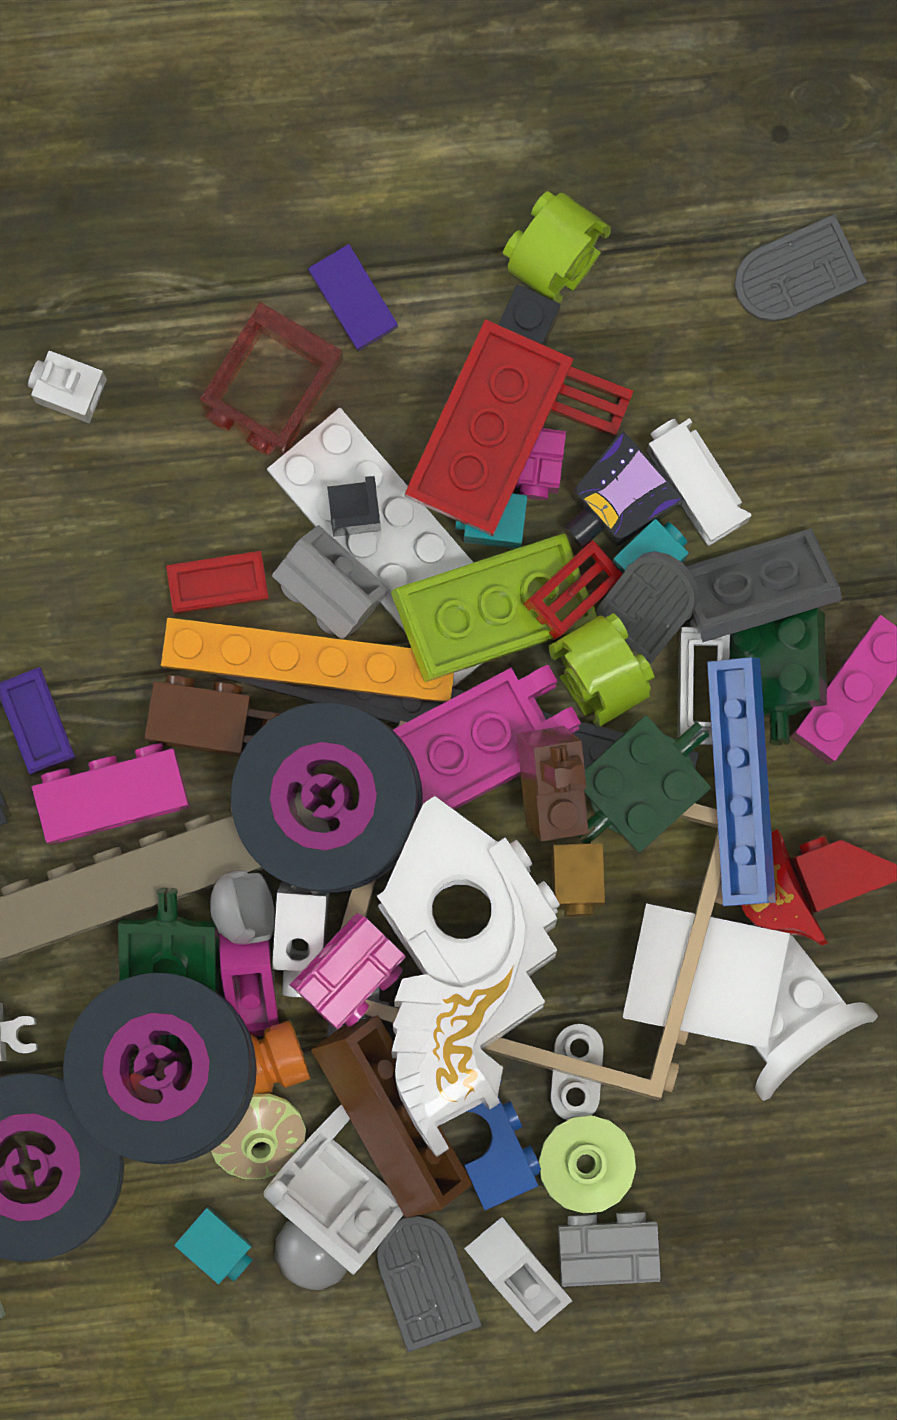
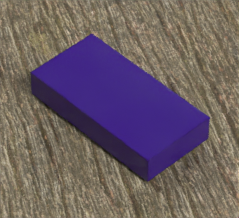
M349 244L308 268L310 275L357 352L398 328L397 322Z
M39 667L0 682V699L29 774H36L76 758L42 668Z

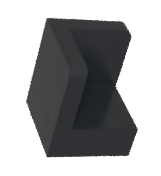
M375 476L365 477V482L327 487L333 537L381 531Z

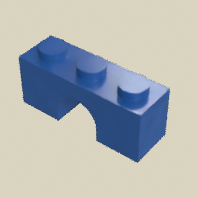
M500 1101L498 1105L490 1110L481 1103L466 1111L482 1116L491 1128V1143L486 1152L480 1157L464 1164L484 1210L538 1187L534 1176L540 1174L542 1169L531 1145L522 1149L514 1131L522 1128V1125L512 1102L508 1101L501 1104Z

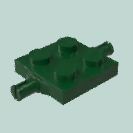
M819 608L730 634L729 660L750 657L760 658L764 717L770 720L769 743L772 745L780 746L782 743L785 745L790 743L789 716L805 708L827 705L825 613Z
M647 715L638 720L585 768L586 788L584 792L594 812L587 820L588 831L592 827L594 828L580 841L583 844H590L608 828L620 834L636 853H640L711 789L710 785L694 769L689 756L696 747L706 738L710 737L708 732L702 730L689 741L703 728L695 721L690 728L674 740L663 734Z
M160 888L157 890L158 916L151 919L122 918L118 923L119 982L142 974L167 973L195 980L219 994L218 930L214 922L189 921L182 917H177V889L170 888L168 891V888ZM166 1034L160 1036V1045L175 1052L180 1050L179 1037Z

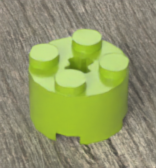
M547 191L538 199L532 209L531 215L535 217L524 233L518 230L507 242L503 254L509 258L508 271L542 296L560 303L563 298L560 291L565 286L574 291L598 259L601 252L594 245L600 235L603 238L609 237L611 226L567 194L559 193L555 196Z
M614 613L606 618L602 615L598 616L549 646L551 659L556 660L561 657L566 668L564 674L559 676L563 685L584 716L592 712L595 713L593 722L597 728L649 698V691L651 690L649 681L655 678L646 658L641 653L633 655L625 642L628 638L627 630L619 617Z

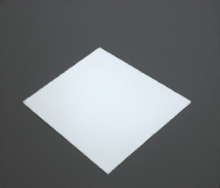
M646 904L623 1013L624 1019L665 1027L694 922V913ZM710 917L680 1030L767 1048L790 933Z

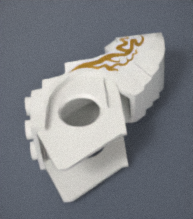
M434 796L423 803L385 890L377 895L381 902L378 905L380 911L423 974L403 978L398 989L395 1007L400 1009L393 1024V1032L396 1034L392 1048V1058H397L395 1078L400 1099L414 1126L437 1157L449 1149L437 1128L439 1125L481 1103L489 1110L500 1103L498 1092L503 1067L482 1050L543 1009L545 1001L529 976L556 956L557 949L547 935V932L556 925L558 918L555 914L558 913L557 907L560 904L545 881L536 885L529 874L531 872L529 866L532 865V862L517 840L510 844L506 838L497 842ZM453 885H469L479 889L491 902V917L487 926L478 935L468 939H456L444 934L437 927L432 915V903L435 896L441 890Z

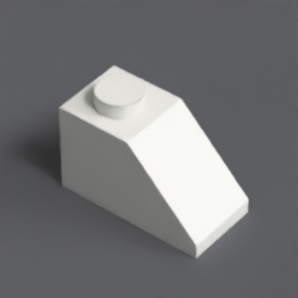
M503 1217L464 1248L490 1282L534 1332L538 1331L572 1302L567 1293Z

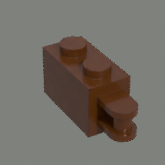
M166 675L165 683L153 682L144 739L148 743H163V745L240 757L245 745L253 737L247 736L249 719L262 720V728L280 714L251 709L252 699L250 696L242 695V686L215 682L213 690L194 687L195 679Z

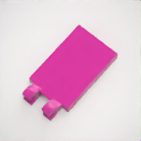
M549 665L537 669L520 680L517 679L514 671L510 668L393 729L408 747L416 762L422 782L423 803L435 796L455 810L520 776L516 733L565 726L572 733L580 729L579 725H581V722L572 706L546 720L534 699L556 688L555 683L558 681Z

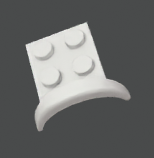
M792 935L789 937L767 1048L754 1046L767 1063L759 1075L755 1086L756 1093L763 1101L771 1098L778 1086L817 1051L851 1029L865 1023L874 1022L878 1017L877 1013L867 1003L858 1002L846 1005Z
M341 1104L273 1178L264 1190V1197L354 1275L404 1214L388 1186L333 1140L350 1120Z

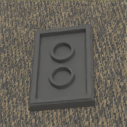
M812 528L686 566L693 574L698 585L699 601L691 617L702 642L842 600L838 582Z

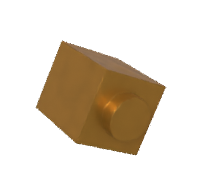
M603 844L553 845L551 849L552 892L560 904L557 909L564 908V916L566 917L593 916L594 908L602 907L605 903Z

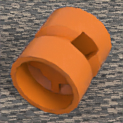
M291 1020L265 1029L264 1036L260 1040L250 1034L255 1049L257 1065L256 1085L253 1094L272 1093L274 1084L277 1082L284 1088L311 1079Z

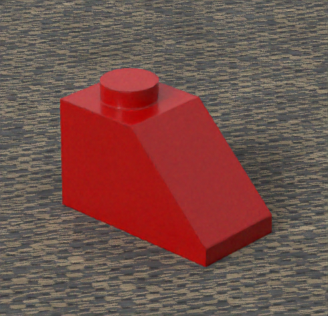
M826 836L800 845L799 848L802 855L791 859L812 913L897 881V864L843 840L829 844Z

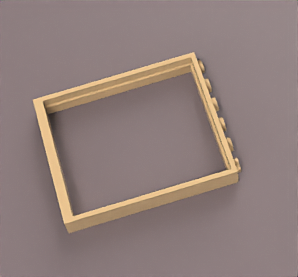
M400 720L399 726H401V725H403V724H405V723H407V722H404V721H401V720ZM694 803L679 817L718 828L717 810ZM718 830L650 1079L504 1038H499L482 1051L655 1100L661 1099L663 1090L672 1092L679 1064L673 1063L671 1060L676 1043L685 1045L689 1033L681 1031L680 1027L714 902L723 905ZM376 880L362 887L352 889L341 929L356 913L366 918ZM365 1000L369 1008L362 1017L369 1018L378 1015L383 1023L394 1024L399 1012L398 1008Z

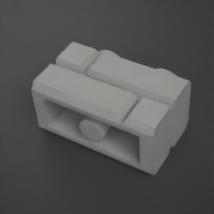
M320 525L304 535L294 545L272 574V577L281 584L283 593L290 600L302 603L317 617L318 625L325 632L337 635L342 640H345L364 624L390 591L387 586Z
M646 1212L616 1213L617 1222L597 1223V1214L568 1216V1225H558L561 1286L660 1282L657 1222L655 1220L646 1221Z

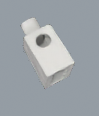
M284 881L281 882L277 892L273 969L283 970L282 995L301 997L289 984L326 945L330 892L311 891ZM296 938L305 940L308 943V950H295L292 947V940Z

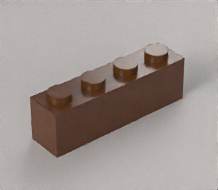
M376 1015L357 1021L350 1027L347 1025L342 1026L312 1048L311 1051L405 1218L442 1210L473 1184L440 1125L437 1128L449 1149L437 1157L414 1126L400 1099L396 1086L395 1068L397 1058H392L394 1043L379 1016Z

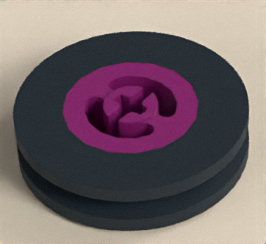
M313 703L298 706L283 712L266 723L252 737L242 752L234 772L231 787V807L235 827L243 845L253 859L276 878L288 884L318 892H342L356 889L377 880L390 871L397 864L423 805L422 782L419 770L403 740L386 724L357 708L337 703ZM333 763L343 765L349 769L357 780L360 793L358 806L355 810H352L353 796L351 789L340 784L342 781L332 775H315V769L318 766ZM299 786H302L301 800L304 808L313 811L312 815L319 819L331 822L339 820L340 825L337 830L321 833L314 832L306 827L298 816L295 804L296 792ZM323 788L330 791L334 790L331 796L336 802L331 808L321 805L323 799L319 792Z
M148 973L124 979L110 986L94 998L84 1009L67 1041L63 1073L65 1090L73 1113L94 1140L106 1149L123 1157L149 1164L164 1165L182 1163L198 1158L219 1146L233 1133L242 1121L251 1103L256 1085L257 1065L254 1045L247 1026L228 1001L212 989L184 976L167 973ZM161 1035H175L189 1049L192 1059L191 1078L186 1088L182 1090L181 1085L186 1078L187 1068L185 1064L175 1061L164 1068L166 1075L164 1079L152 1075L139 1081L141 1085L163 1093V1100L160 1103H147L141 1100L132 1089L129 1078L130 1060L135 1050L139 1048V1053L134 1061V1073L144 1077L157 1069L155 1060L161 1059L168 1063L181 1057L179 1053L165 1046L158 1045L157 1042Z
M29 1073L14 1074L0 1078V1149L10 1137L23 1131H35L44 1134L56 1146L52 1154L43 1147L26 1145L29 1158L31 1160H39L41 1163V1169L34 1171L36 1187L45 1185L56 1167L62 1170V1177L59 1186L49 1197L37 1203H25L13 1199L3 1188L7 1180L15 1187L21 1189L32 1188L29 1175L19 1174L18 1165L25 1163L23 1148L13 1149L7 1156L5 1165L0 1167V1258L23 1262L50 1259L65 1254L88 1241L98 1232L111 1215L119 1198L124 1176V1157L99 1144L79 1123L68 1101L64 1079Z

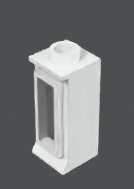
M689 418L679 425L675 419H672L651 433L654 441L649 443L646 452L657 469L684 498L681 507L706 546L709 547L746 524L752 515L739 508L742 501L698 432L694 430L690 433L691 419Z
M690 620V627H682L679 631L677 738L694 724V646H717V661L729 660L730 634L702 642L693 620ZM698 722L703 728L689 741L702 730H706L710 737L706 738L701 744L713 745L711 722Z

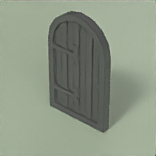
M833 214L771 243L761 245L744 258L737 269L734 287L737 299L747 313L759 320L776 322L796 317L802 312L865 285L867 281L836 215Z
M656 551L643 553L626 567V571L595 612L597 617L602 615L606 618L613 613L619 617L628 633V638L625 642L638 654L641 653L651 664L684 622L692 616V612L699 601L698 585L688 568L671 555Z
M420 1216L399 1220L379 1244L377 1257L380 1270L379 1275L384 1281L407 1351L411 1352L439 1341H446L450 1337L481 1327V1322L457 1256V1248L453 1245L446 1230L434 1220Z

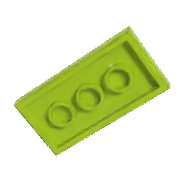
M565 533L406 584L391 591L425 683L553 640V637L548 633L551 629L546 623L541 625L536 619L538 614L533 609L529 611L523 603L574 556ZM579 568L574 570L543 599L547 606L581 576ZM586 586L555 614L560 621L589 595ZM592 606L560 637L570 634L597 618L594 607Z

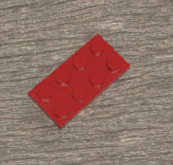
M485 319L404 496L493 537L574 359Z

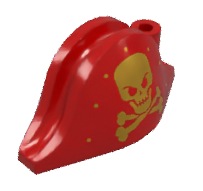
M777 828L771 832L776 903L741 905L742 909L756 927L790 933V935L804 936L821 946L829 944L804 897L784 839Z

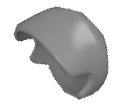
M247 870L229 872L219 878L214 885L210 899L211 918L218 932L232 943L241 945L271 939L275 929V908L265 878L260 873H248Z
M291 1221L285 1223L276 1237L274 1258L282 1274L299 1287L310 1290H323L339 1283L348 1271Z

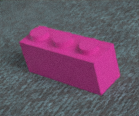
M882 615L871 624L827 685V705L811 707L790 736L828 765L838 758L897 676V626Z
M163 743L135 750L137 758L118 763L116 756H111L89 762L90 771L71 776L68 768L42 775L43 783L32 786L46 843L55 845L191 808L176 751L174 749L165 750Z

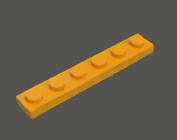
M167 618L161 662L163 668L445 703L451 699L454 673L425 683L412 648Z

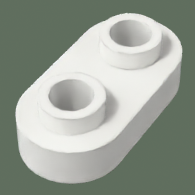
M574 1024L565 1028L558 1035L554 1045V1053L602 1066L603 1042L597 1031L590 1026ZM576 1039H582L588 1045V1053L582 1058L573 1056L570 1051V1044ZM552 1070L550 1101L553 1110L566 1121L572 1117L592 1115L599 1105L601 1084ZM579 1088L583 1091L585 1099L580 1106L574 1107L567 1102L566 1094L569 1089Z

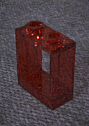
M259 302L200 398L202 408L207 410L204 417L227 432L234 426L249 435L246 443L267 456H271L273 451L283 456L289 450L342 363L343 352ZM262 333L320 367L280 435L221 401Z

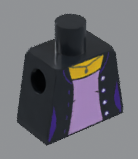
M622 431L573 490L572 497L583 510L568 522L564 529L581 548H584L601 532L615 546H618L643 531L654 519L659 521L676 511L682 505L684 498L630 437Z

